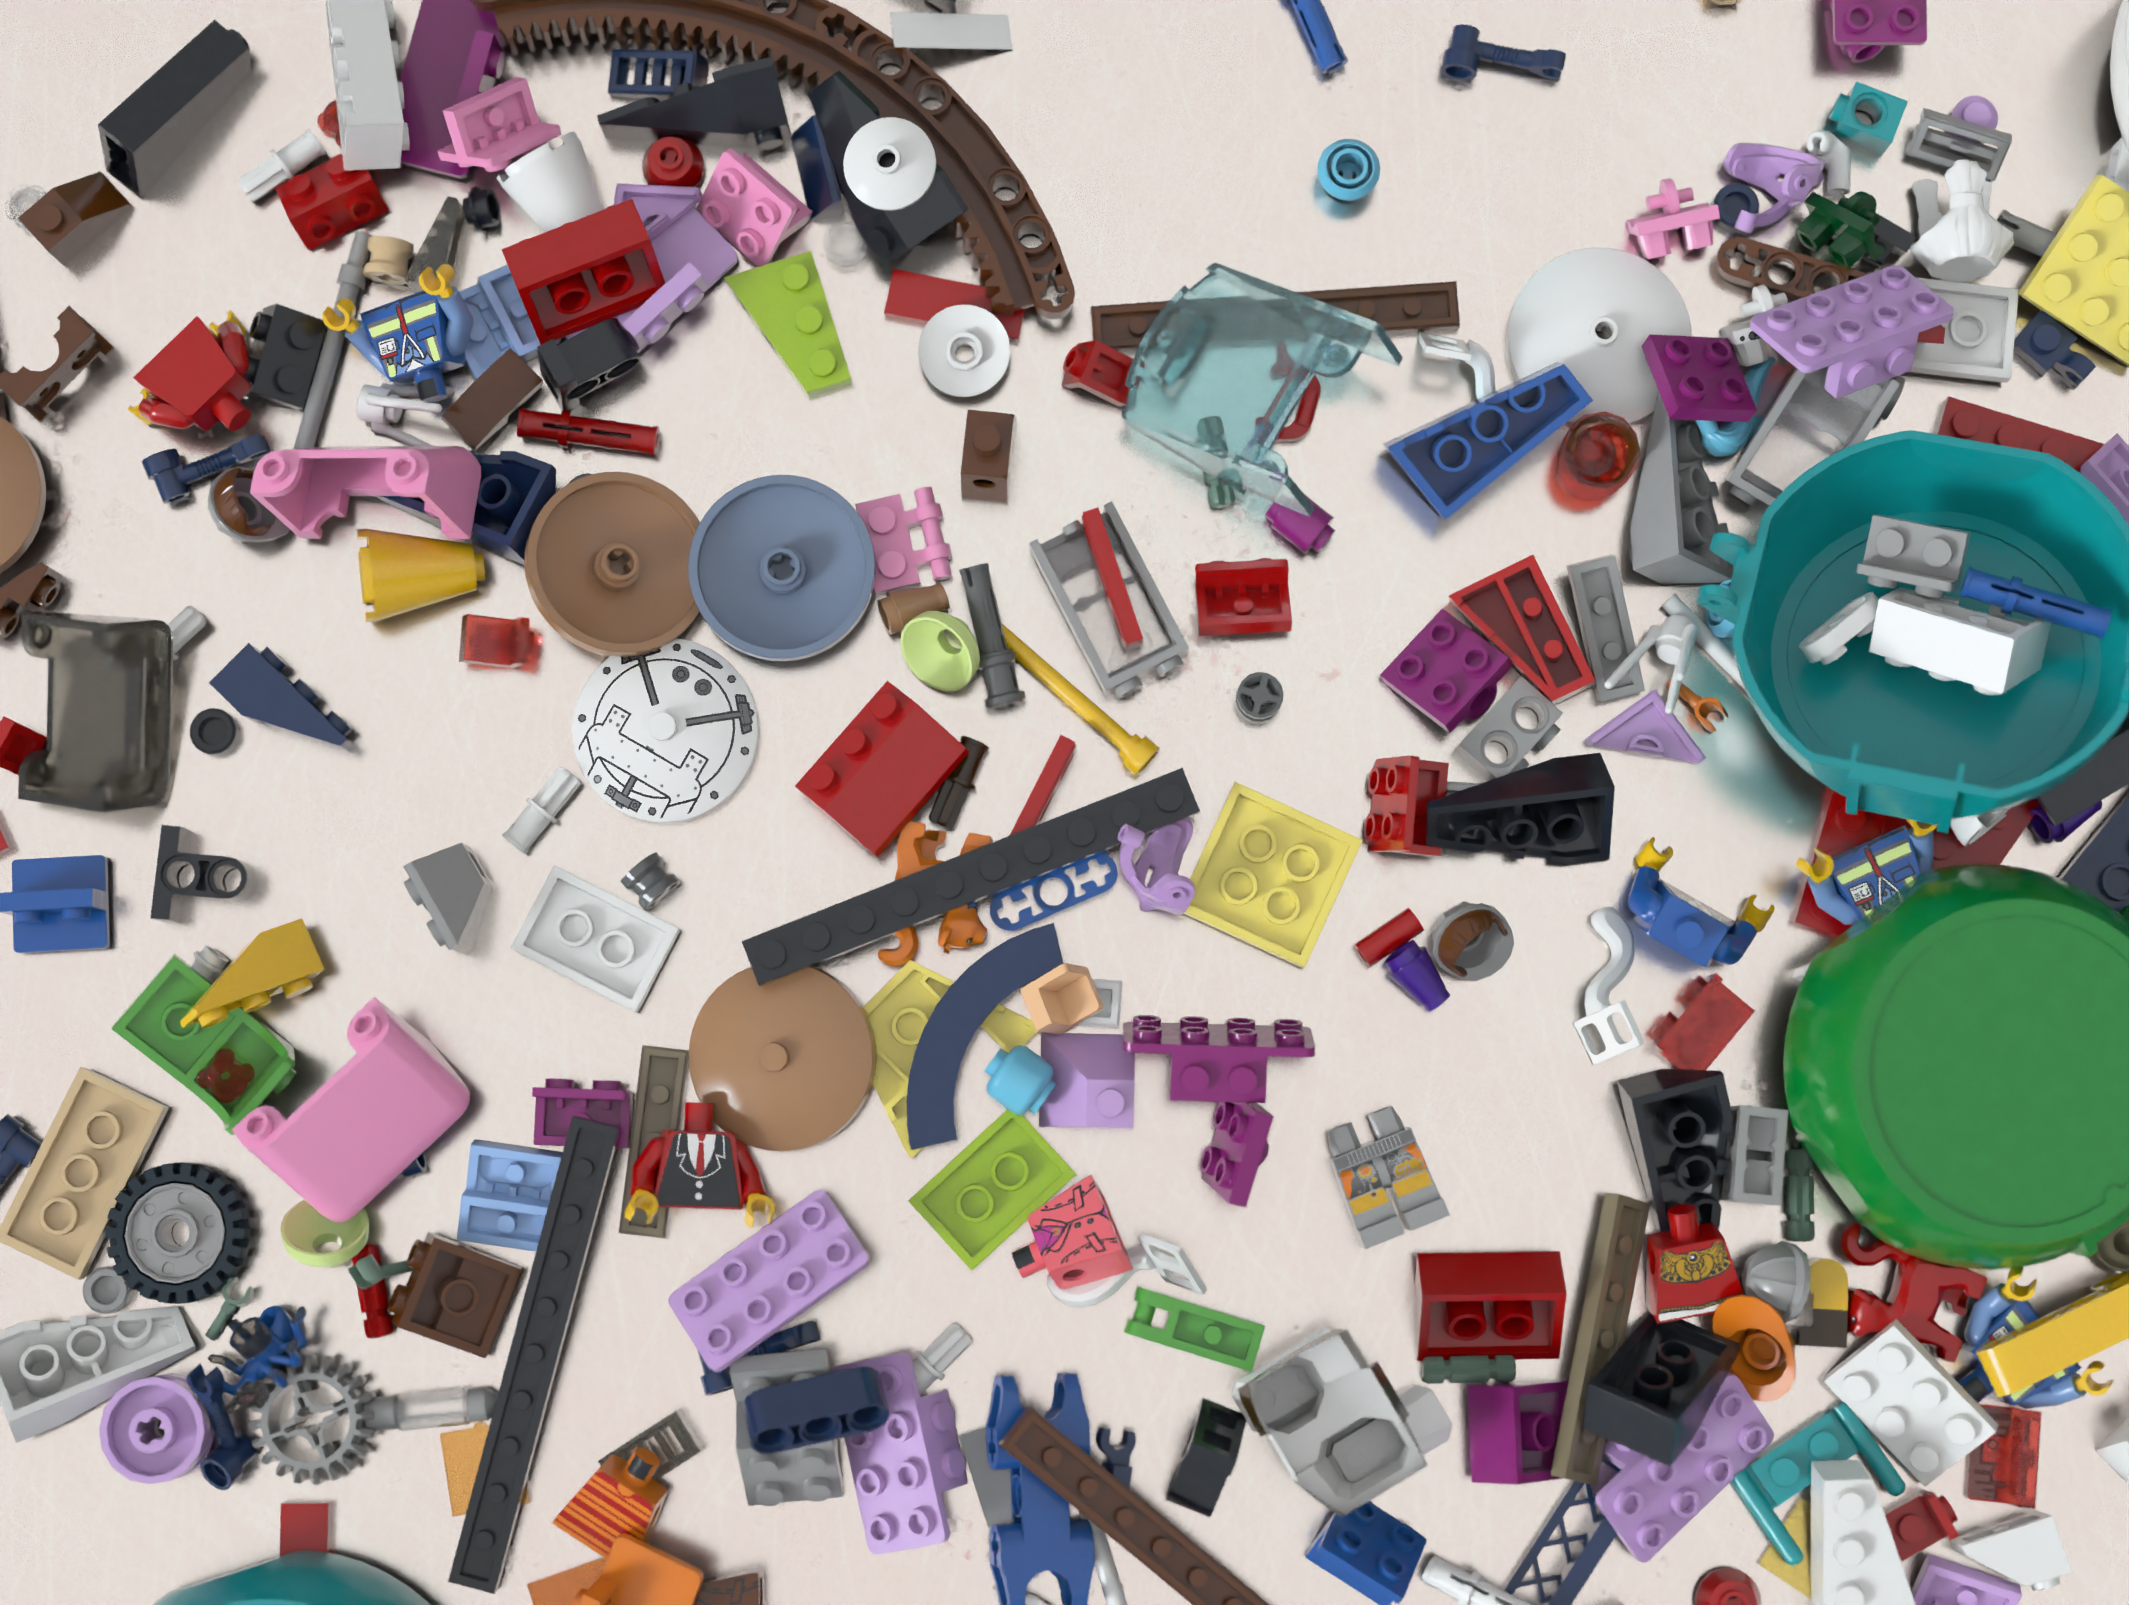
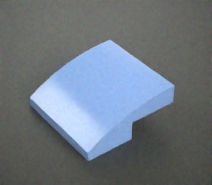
M508 265L479 276L476 285L459 291L473 317V326L468 346L465 350V365L473 381L482 375L510 348L525 363L538 356L537 347L540 346V342ZM561 338L555 340V342L559 343L561 341Z
M475 1139L470 1145L466 1190L461 1195L457 1240L536 1252L563 1152Z

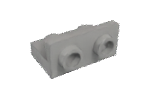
M1874 514L1872 516L1864 560L1858 563L1856 573L1868 575L1867 583L1871 585L1896 588L1898 581L1916 585L1915 593L1943 598L1945 591L1952 592L1960 587L1971 532Z

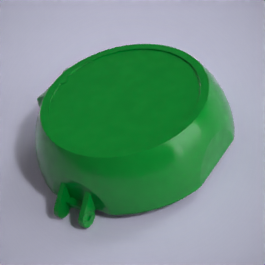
M1986 863L1953 865L1921 873L1815 955L1798 987L1785 1035L1783 1067L1789 1115L1793 1127L1798 1133L1796 1135L1798 1142L1856 1220L1867 1226L1874 1236L1907 1254L1934 1263L1970 1269H2014L2044 1263L2067 1253L2090 1258L2099 1251L2096 1244L2129 1219V905L2118 912L2092 893L2069 881L2040 871L2010 865Z

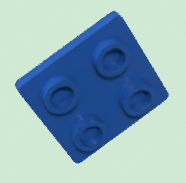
M89 855L19 859L12 862V892L0 893V913L13 916V949L15 952L36 953L106 949L109 947L108 860L106 856Z
M1368 1501L1344 1517L1333 1513L1330 1520L1310 1545L1305 1558L1377 1604L1390 1605L1392 1602L1400 1603L1405 1597L1427 1540L1410 1526L1403 1524L1375 1506L1371 1501Z

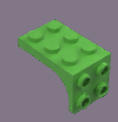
M174 953L112 1025L111 1029L198 1096L219 1116L224 1123V1130L234 1135L232 1129L250 1112L258 1107H262L264 1099L272 1090L279 1094L296 1074V1071L293 1070L295 1066L294 1047L250 1012L244 1013L242 1007L229 1011V1018L216 1025L202 1028L200 1022L182 1028L180 1023L182 1018L213 983Z

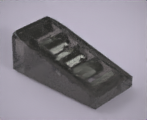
M447 196L406 274L405 283L413 292L417 293L423 290L419 283V277L428 266L433 269L436 278H438L436 270L442 264L452 266L455 271L465 224L462 205L455 197Z
M678 1409L598 1462L602 1465L611 1454L623 1457L628 1462L632 1455L631 1451L637 1447H643L652 1451L647 1440L654 1437L668 1459V1462L658 1466L652 1476L654 1480H657L704 1450V1447L682 1411ZM670 1427L684 1450L676 1455L662 1432Z

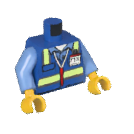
M442 264L436 270L438 278L435 277L433 269L428 266L419 277L422 291L360 313L362 320L356 321L354 319L356 307L347 298L340 299L336 304L345 317L335 314L331 307H327L322 314L323 322L329 329L334 331L346 329L345 337L383 376L394 382L416 383L420 401L429 403L441 401L448 397L442 373L464 365L466 361L465 350L467 349L473 326V317L456 287L450 286V283L454 280L455 272L452 266L448 264Z
M1906 819L1912 826L1909 831L1906 825L1832 858L1819 848H1814L1817 856L1815 864L1811 866L1807 861L1799 858L1796 866L1808 876V883L1817 906L1843 924L1854 925L1918 875L1932 870L1934 858L1933 830L1938 825Z
M2023 1267L2010 1269L2006 1284H1998L1973 1304L1964 1332L1967 1342L1962 1346L1961 1351L1975 1369L1958 1381V1383L1977 1403L1992 1392L1996 1396L1997 1394L1975 1351L1983 1345L2041 1318L2028 1301L2035 1293L2037 1279L2032 1280L2027 1286H2020L2015 1283V1280L2022 1275ZM2101 1361L2090 1363L2082 1376L2075 1373L2082 1368L2076 1363L2022 1390L1998 1397V1399L2006 1404H2017L2024 1409L2058 1406L2083 1397L2086 1393L2094 1396L2103 1395L2109 1390L2113 1380H2108L2106 1383L2101 1384L2092 1379L2091 1373H2096L2103 1369L2105 1364Z

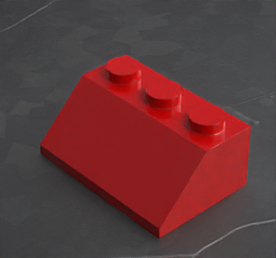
M633 199L609 206L589 216L565 223L558 228L501 249L540 345L553 338L554 340L560 339L639 308L665 284L650 238Z
M887 680L798 781L795 787L821 812L878 858L970 751L916 702Z
M1560 1251L1417 1253L1415 1275L1417 1361H1423L1426 1357L1443 1356V1360H1450V1356H1488L1489 1359H1495V1355H1511L1514 1359H1560L1567 1297Z

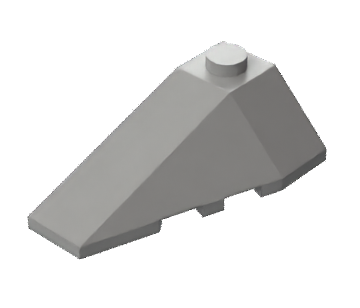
M1658 391L1630 526L1631 548L1629 555L1633 571L1659 583H1722L1732 578L1733 564L1714 554L1710 550V543L1714 534L1721 532L1729 533L1727 523L1718 524L1712 499L1718 497L1719 492L1716 481L1710 482L1703 467L1701 458L1706 456L1707 451L1701 445L1702 435L1696 420L1670 419Z

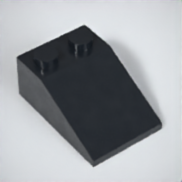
M1650 1313L1588 1383L1583 1429L1645 1455L1652 1460L1671 1466L1694 1438L1740 1352L1741 1344L1682 1319L1657 1324Z

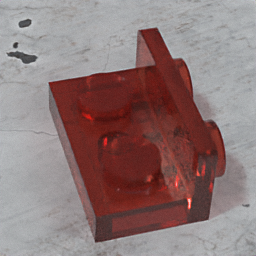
M1717 973L1708 975L1706 979L1698 975L1682 993L1681 997L1686 1000V1003L1677 1014L1674 1015L1668 1011L1651 1031L1657 1038L1649 1047L1675 1069L1707 1070L1755 1012L1754 1009L1721 983L1723 978Z

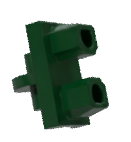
M1860 191L1853 194L1849 199L1842 197L1838 204L1815 192H1812L1806 198L1804 203L1809 215L1796 229L1801 243L1805 247L1816 252L1830 238L1835 239L1827 247V250L1837 264L1848 270L1864 255L1877 261L1885 253L1883 246L1877 244L1874 240L1875 226L1880 221V215L1875 213L1876 199L1871 194Z

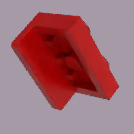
M342 154L336 155L329 161L303 174L296 175L287 182L275 187L290 223L307 250H312L386 213L389 209L369 169L344 170Z
M1260 558L1255 561H1212L1195 565V600L1199 636L1292 631L1288 587V560Z

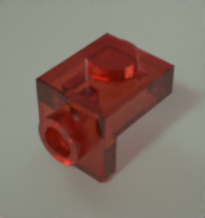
M473 614L462 616L459 662L511 669L524 665L527 658L531 657L534 648V632L529 630L530 619L518 617L511 620Z

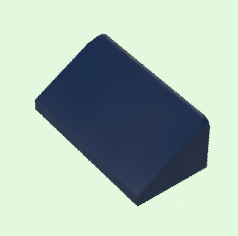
M813 115L794 131L791 140L806 205L813 211L810 219L815 221L841 215L844 208L834 165L816 115Z

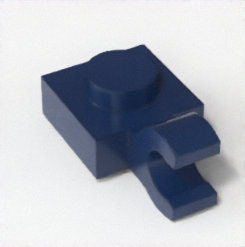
M2042 310L2014 340V352L2042 376L2053 367L2076 388L2096 367L2086 356L2069 349L2078 338Z
M1100 1427L1096 1435V1443L1099 1450L1106 1457V1460L1102 1461V1467L1130 1489L1133 1467L1129 1466L1131 1452L1136 1444L1135 1433L1124 1429L1122 1443L1118 1447H1112L1109 1443L1110 1429Z

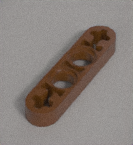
M1733 237L1726 240L1720 246L1717 254L1718 272L1727 281L1752 289L1764 284L1770 294L1776 295L1784 292L1787 299L1792 301L1816 293L1813 283L1820 276L1831 275L1839 281V284L1867 275L1864 272L1854 269L1848 270L1837 264L1745 237ZM1737 250H1742L1745 252L1746 261L1758 264L1759 255L1765 256L1766 259L1762 264L1761 278L1754 276L1756 266L1742 263L1738 270L1730 268L1731 260L1725 257L1734 256ZM1778 262H1787L1793 266L1796 275L1789 283L1777 284L1769 277L1768 271L1771 266Z

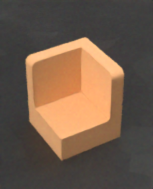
M1068 963L1061 964L1020 989L1036 1031L1061 1035L1103 1010V1003L1090 972L1084 966Z

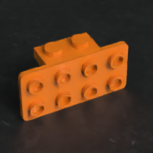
M621 1534L613 1542L601 1576L588 1590L581 1588L575 1596L572 1605H694L704 1575L699 1568L628 1534Z

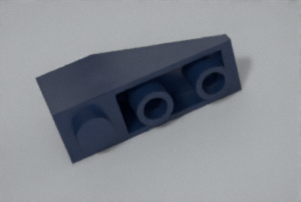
M248 643L209 682L242 716L253 722L351 752L357 746L347 736L352 731V728L333 710L326 716L314 704L320 697L302 679L299 678L293 683L282 672L287 667V664L268 646L260 651Z

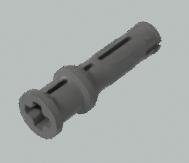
M984 563L960 569L959 572L965 588L980 653L978 669L982 670L988 698L984 700L985 707L1026 698L1025 692L1019 690L1013 662L1017 659L1016 653H1013L1012 648H1007L991 582L989 564Z

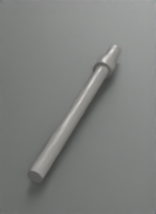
M355 232L347 263L341 264L336 281L340 288L333 309L335 314L340 317L345 316L337 308L336 304L342 298H347L355 304L358 291H363L367 277L363 275L370 252L367 248L368 238L372 237L371 234L366 232ZM327 329L293 449L314 447L345 339L346 329L341 331Z

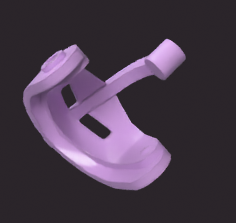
M1737 143L1732 146L1725 158L1727 173L1765 189L1778 200L1773 207L1762 213H1749L1741 210L1734 228L1751 234L1754 226L1764 227L1771 225L1781 219L1793 206L1802 204L1810 189L1818 184L1821 185L1824 178L1822 170L1825 161L1813 154L1774 145ZM1781 174L1785 175L1783 182L1778 181V177Z
M1186 818L1156 830L1148 838L1136 864L1132 860V854L1134 849L1139 848L1142 844L1145 834L1131 825L1124 824L1118 834V840L1122 842L1119 852L1120 867L1141 900L1140 909L1146 912L1161 909L1176 915H1182L1195 896L1193 881L1188 877L1178 875L1184 851L1193 835L1191 819ZM1149 866H1151L1153 872L1146 887L1144 882Z

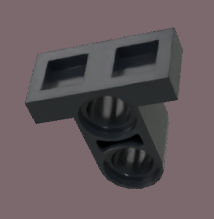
M617 318L602 321L558 345L553 338L537 347L541 376L561 410L570 411L579 406L580 397L622 376L641 361V357Z
M161 825L150 918L161 922L181 924L184 898L232 903L244 902L250 899L256 892L258 875L248 863L231 857L190 853L192 831L180 826ZM191 864L194 869L193 881L188 886L181 888L177 883V873L182 866ZM237 868L241 873L240 885L235 890L227 892L223 887L224 875L230 869Z
M1206 1399L1202 1400L1194 1426L1168 1487L1165 1500L1207 1517L1212 1515L1227 1477L1231 1476L1237 1462L1246 1425V1419L1243 1414Z

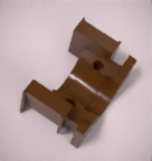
M70 306L57 317L60 321V329L53 336L58 342L59 355L56 362L50 368L43 371H31L23 366L17 373H11L5 369L0 374V388L16 404L25 408L39 423L53 411L48 405L97 356L103 360L115 348Z

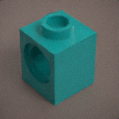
M1856 81L1847 95L1839 93L1829 116V119L1836 121L1832 134L1842 142L1882 156L1894 139L1908 101ZM1864 110L1870 113L1874 124L1865 125L1857 119L1855 111Z

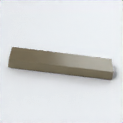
M642 1045L618 1233L665 1239L668 1236L671 1208L658 1207L650 1224H646L647 1213L641 1208H635L631 1221L625 1218L624 1212L631 1200L632 1166L651 1139L660 1136L662 1129L681 1130L689 1070V1050Z

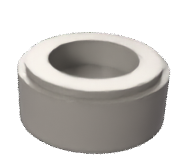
M104 1266L93 1270L87 1276L83 1284V1297L88 1307L93 1311L101 1314H111L122 1311L130 1304L134 1290H131L124 1283L126 1281L125 1278L117 1275L112 1266Z

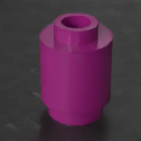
M1289 487L1282 491L1265 514V517L1273 522L1271 527L1305 554L1311 548L1319 552L1336 531L1330 526L1334 519L1331 514L1300 490L1295 493Z

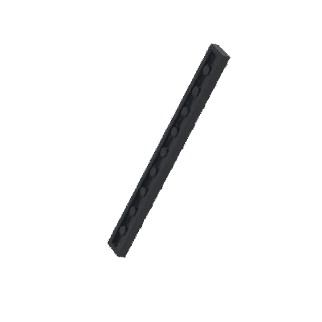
M1180 768L742 941L757 983L761 987L1122 844L1118 840V834L1124 824L1131 825L1143 831L1146 835L1199 814L1200 810L1184 770Z
M572 1116L448 1582L492 1594L498 1591L621 1127L579 1116Z

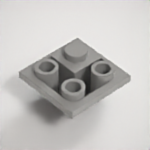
M461 842L404 865L403 867L409 876V879L404 881V885L417 906L422 904L430 913L432 920L427 922V926L440 947L445 945L449 950L452 949L465 955L475 951L493 887L472 849Z

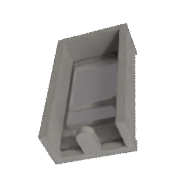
M1828 366L1811 373H1804L1796 368L1731 472L1726 477L1727 481L1734 484L1730 493L1751 506H1754L1758 499L1770 506L1781 492L1805 471L1823 459L1851 445L1863 442L1900 383L1893 379H1888L1835 399L1824 389Z
M1111 501L1104 505L1101 517L1143 636V646L1129 651L1124 649L1079 520L1067 524L1062 528V534L1042 544L1039 543L1038 539L1030 542L1029 549L1105 697L1116 693L1118 698H1122L1140 689L1143 686L1141 679L1157 671L1159 677H1163L1181 668L1184 665L1182 658L1188 656L1189 647Z

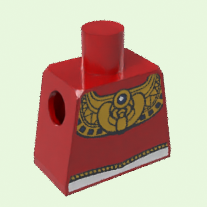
M1679 1204L1670 1207L1667 1210L1670 1230L1652 1233L1649 1235L1647 1242L1646 1305L1657 1324L1715 1313L1718 1305L1727 1298L1744 1295L1726 1241L1715 1224H1699L1695 1205Z

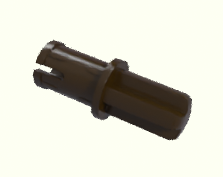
M962 736L960 743L970 752L943 782L929 814V820L933 824L945 829H953L955 827L969 791H975L976 786L973 785L984 755L989 749L984 743L967 736Z

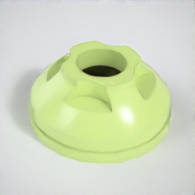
M926 611L914 617L905 625L901 633V650L906 663L920 680L937 690L945 692L962 689L972 680L979 668V649L973 634L969 630V626L963 620L940 611ZM944 630H950L957 636L962 643V649L955 648L949 644Z
M303 1200L285 1214L281 1222V1237L285 1250L296 1261L313 1267L336 1268L356 1256L365 1247L369 1236V1218L367 1211L363 1208L348 1221L341 1223L332 1222ZM326 1242H334L341 1245L337 1251L327 1253L315 1251L317 1246Z

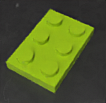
M1007 1109L908 1201L968 1268L973 1271L1025 1223L1032 1212L1051 1199L1076 1173L1023 1115L1017 1116Z

